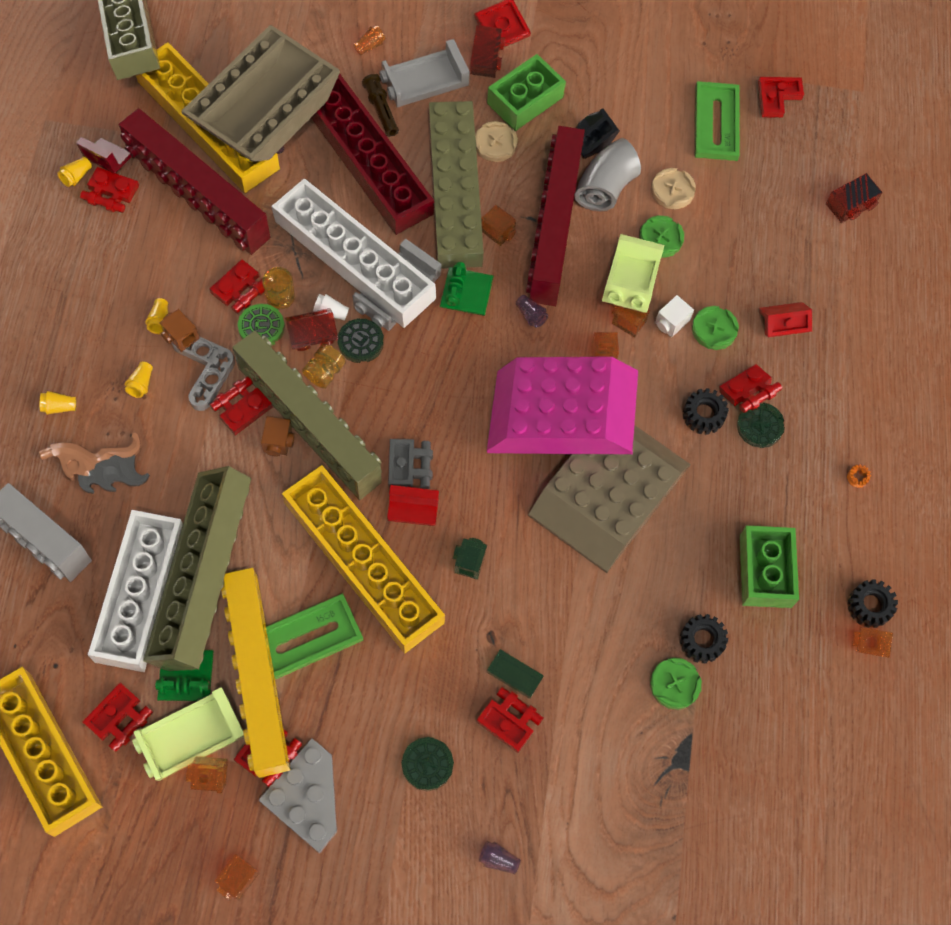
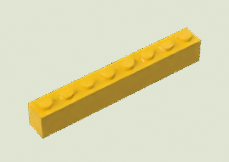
M254 568L226 573L221 592L223 598H227L228 607H224L226 620L231 622L232 630L228 631L230 645L235 647L236 653L232 655L234 670L239 672V679H236V688L238 694H242L243 704L239 705L242 720L246 719L247 729L243 730L246 745H250L251 754L247 755L250 771L254 770L259 778L291 771L258 576Z

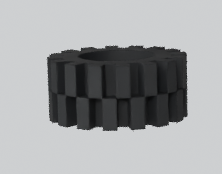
M706 388L704 392L702 389H698L697 393L693 392L688 397L684 406L683 419H686L685 423L687 426L692 425L690 428L692 431L695 428L699 429L698 434H702L703 431H705V435L710 434L711 431L713 433L717 432L718 428L722 427L729 412V408H726L728 405L727 400L722 401L724 398L722 394L719 397L716 396L718 392L716 390L713 393H709L710 388ZM700 405L710 406L714 410V416L712 418L700 416L697 412V407Z
M872 579L870 582L866 580L851 592V597L848 599V604L851 605L848 607L849 612H854L851 617L853 619L857 617L859 619L858 624L861 625L864 622L867 628H870L872 625L873 628H877L887 623L894 616L893 614L896 613L898 608L895 606L898 605V600L893 598L897 595L895 592H889L891 589L889 585L886 588L883 586L885 582L880 581L876 583V579ZM873 595L881 602V610L879 612H871L865 607L864 598L866 596Z
M701 614L695 618L692 617L681 631V638L679 640L680 644L683 645L681 649L683 652L686 651L688 653L686 656L689 659L691 657L695 658L694 662L698 663L699 660L702 663L713 662L727 647V629L723 630L724 624L716 622L718 618L715 616L713 619L709 618L710 615L705 614L704 617ZM697 631H708L713 637V644L707 648L700 647L694 638Z

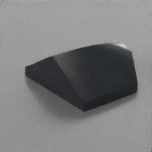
M604 108L587 115L576 126L578 129L585 130L581 151L582 156L586 159L598 154L611 144L620 132Z

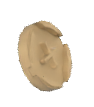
M487 122L475 133L476 152L488 161H505L512 157L516 151L518 142L516 132L504 122Z
M668 168L657 173L652 182L651 192L659 205L668 209H680L691 203L695 195L696 185L694 179L687 172L677 171L676 168Z

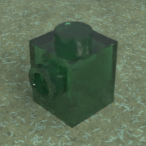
M463 538L461 546L456 545L453 559L456 560L454 573L478 580L485 559L487 545L476 538Z

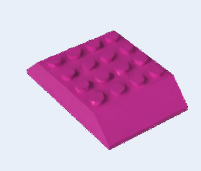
M613 357L515 358L497 371L487 453L633 454L638 370Z

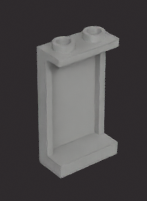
M452 39L446 41V50L390 67L386 60L382 61V70L379 71L382 83H386L388 86L387 93L390 100L394 99L396 106L400 107L469 86L470 71L455 40Z
M407 239L400 244V252L398 254L433 283L441 276L440 262ZM355 292L353 294L355 310L362 315L366 314L376 326L384 327L390 331L397 323L362 293Z

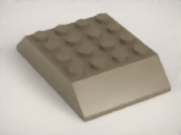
M270 25L182 110V114L250 161L270 160L327 102L340 70Z
M635 426L633 454H572L544 488L528 516L601 570L608 573L691 464Z

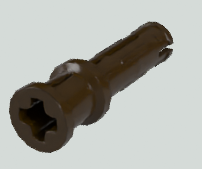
M370 74L362 80V85L369 94L368 100L374 104L386 136H395L399 133V128L386 101L387 92L380 84V76L378 74Z

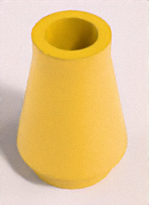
M82 157L60 167L57 175L65 186H75L86 172L92 168V165L86 157Z
M157 298L154 301V305L145 321L147 329L151 333L161 334L163 332L159 322L168 314L167 300Z
M143 361L139 363L138 367L125 381V391L127 394L135 398H141L148 392L151 371L153 369L151 364Z
M50 391L40 394V412H46V415L76 411V397Z

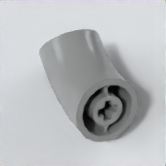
M620 138L609 144L598 153L585 169L575 191V200L581 206L593 211H607L614 208L622 189L640 175V159L628 140Z

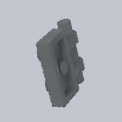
M390 439L389 487L390 485L413 487V479H419L420 488H430V480L433 479V471L430 470V463L433 459L430 441H422L420 449L414 448V439ZM414 459L421 460V469H413Z

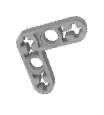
M202 337L191 345V349L189 346L182 352L172 343L177 353L206 365L189 393V401L195 410L204 411L210 407L209 404L214 401L234 368L235 360L232 352ZM200 347L209 348L208 354L200 356L196 352ZM227 357L228 362L224 361L220 366L219 359L223 360ZM210 375H216L219 379L215 384H208L205 382L206 378ZM202 395H204L205 400H200L197 403L195 398H200Z

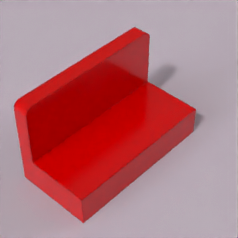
M803 302L759 308V313L765 317V335L767 337L812 332V309Z
M390 485L387 520L435 526L439 490Z

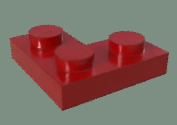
M760 77L758 80L762 117L783 118L785 114L784 100L803 99L802 77Z

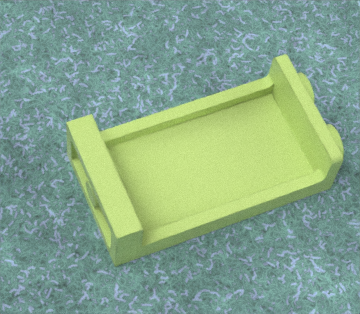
M620 234L602 301L647 313L665 245Z
M222 687L213 691V694L144 729L134 731L136 738L132 742L138 754L143 752L147 760L143 765L149 778L155 777L157 781H160L244 738L243 729Z

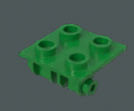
M457 262L453 267H449L440 307L485 316L494 275L468 271L464 263Z
M204 650V658L199 669L167 671L160 668L159 680H156L155 689L158 690L157 701H199L209 696L211 692L214 650Z

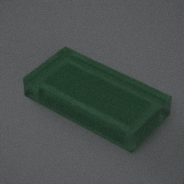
M501 649L487 670L488 674L531 699L544 675Z

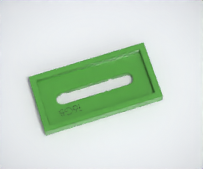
M697 81L695 91V158L738 161L740 156L739 85ZM713 101L721 103L720 145L713 143Z
M340 594L266 627L275 680L364 641L344 594ZM330 622H336L339 625L336 630L285 653L278 654L276 652V648L279 645L323 627Z

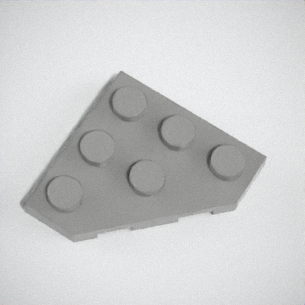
M311 739L290 763L291 771L282 772L283 774L280 778L275 780L259 799V802L320 854L337 833L333 759L327 750L314 739Z

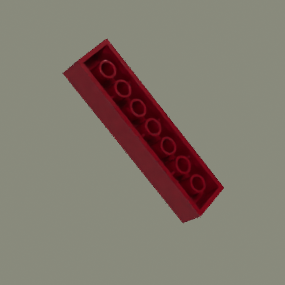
M339 73L327 102L311 119L395 235L434 215V199Z
M137 108L119 123L120 136L125 142V150L131 153V158L134 159L136 157L144 169L155 173L157 179L162 184H168L177 197L180 198L182 196L194 211L198 210L202 213L208 223H214L222 235L233 239L235 245L240 250H246L252 255L271 238L265 212L140 108Z
M558 125L557 134H552L526 293H530L529 302L555 307L557 304L584 129Z

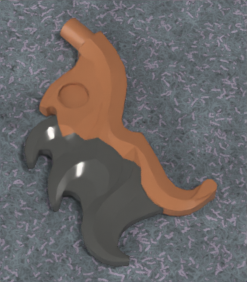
M137 433L132 434L133 442L129 447L102 448L96 454L73 443L50 444L49 448L39 451L42 460L53 456L58 458L65 475L71 481L75 480V477L78 476L80 487L85 492L94 494V490L91 488L92 484L99 485L106 491L116 492V488L112 486L114 482H122L128 486L136 487L144 484L150 476L148 473L141 476L135 470V457L141 449Z

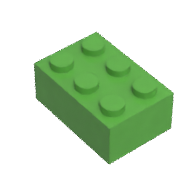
M536 54L488 87L487 104L514 131H517L564 97L566 81Z
M746 525L740 534L742 606L792 608L799 601L796 528Z

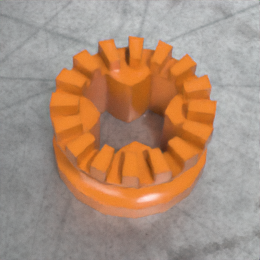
M855 465L847 473V480L853 487L861 488L870 481L871 472L864 465ZM857 471L861 476H864V478L859 482L858 479L853 476L857 473Z

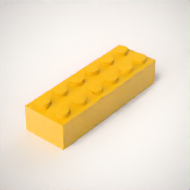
M21 667L0 679V746L45 832L55 837L103 808L32 675L24 667Z

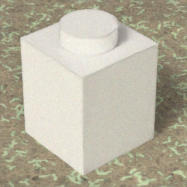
M676 295L658 312L655 323L663 333L673 337L690 321L694 309Z

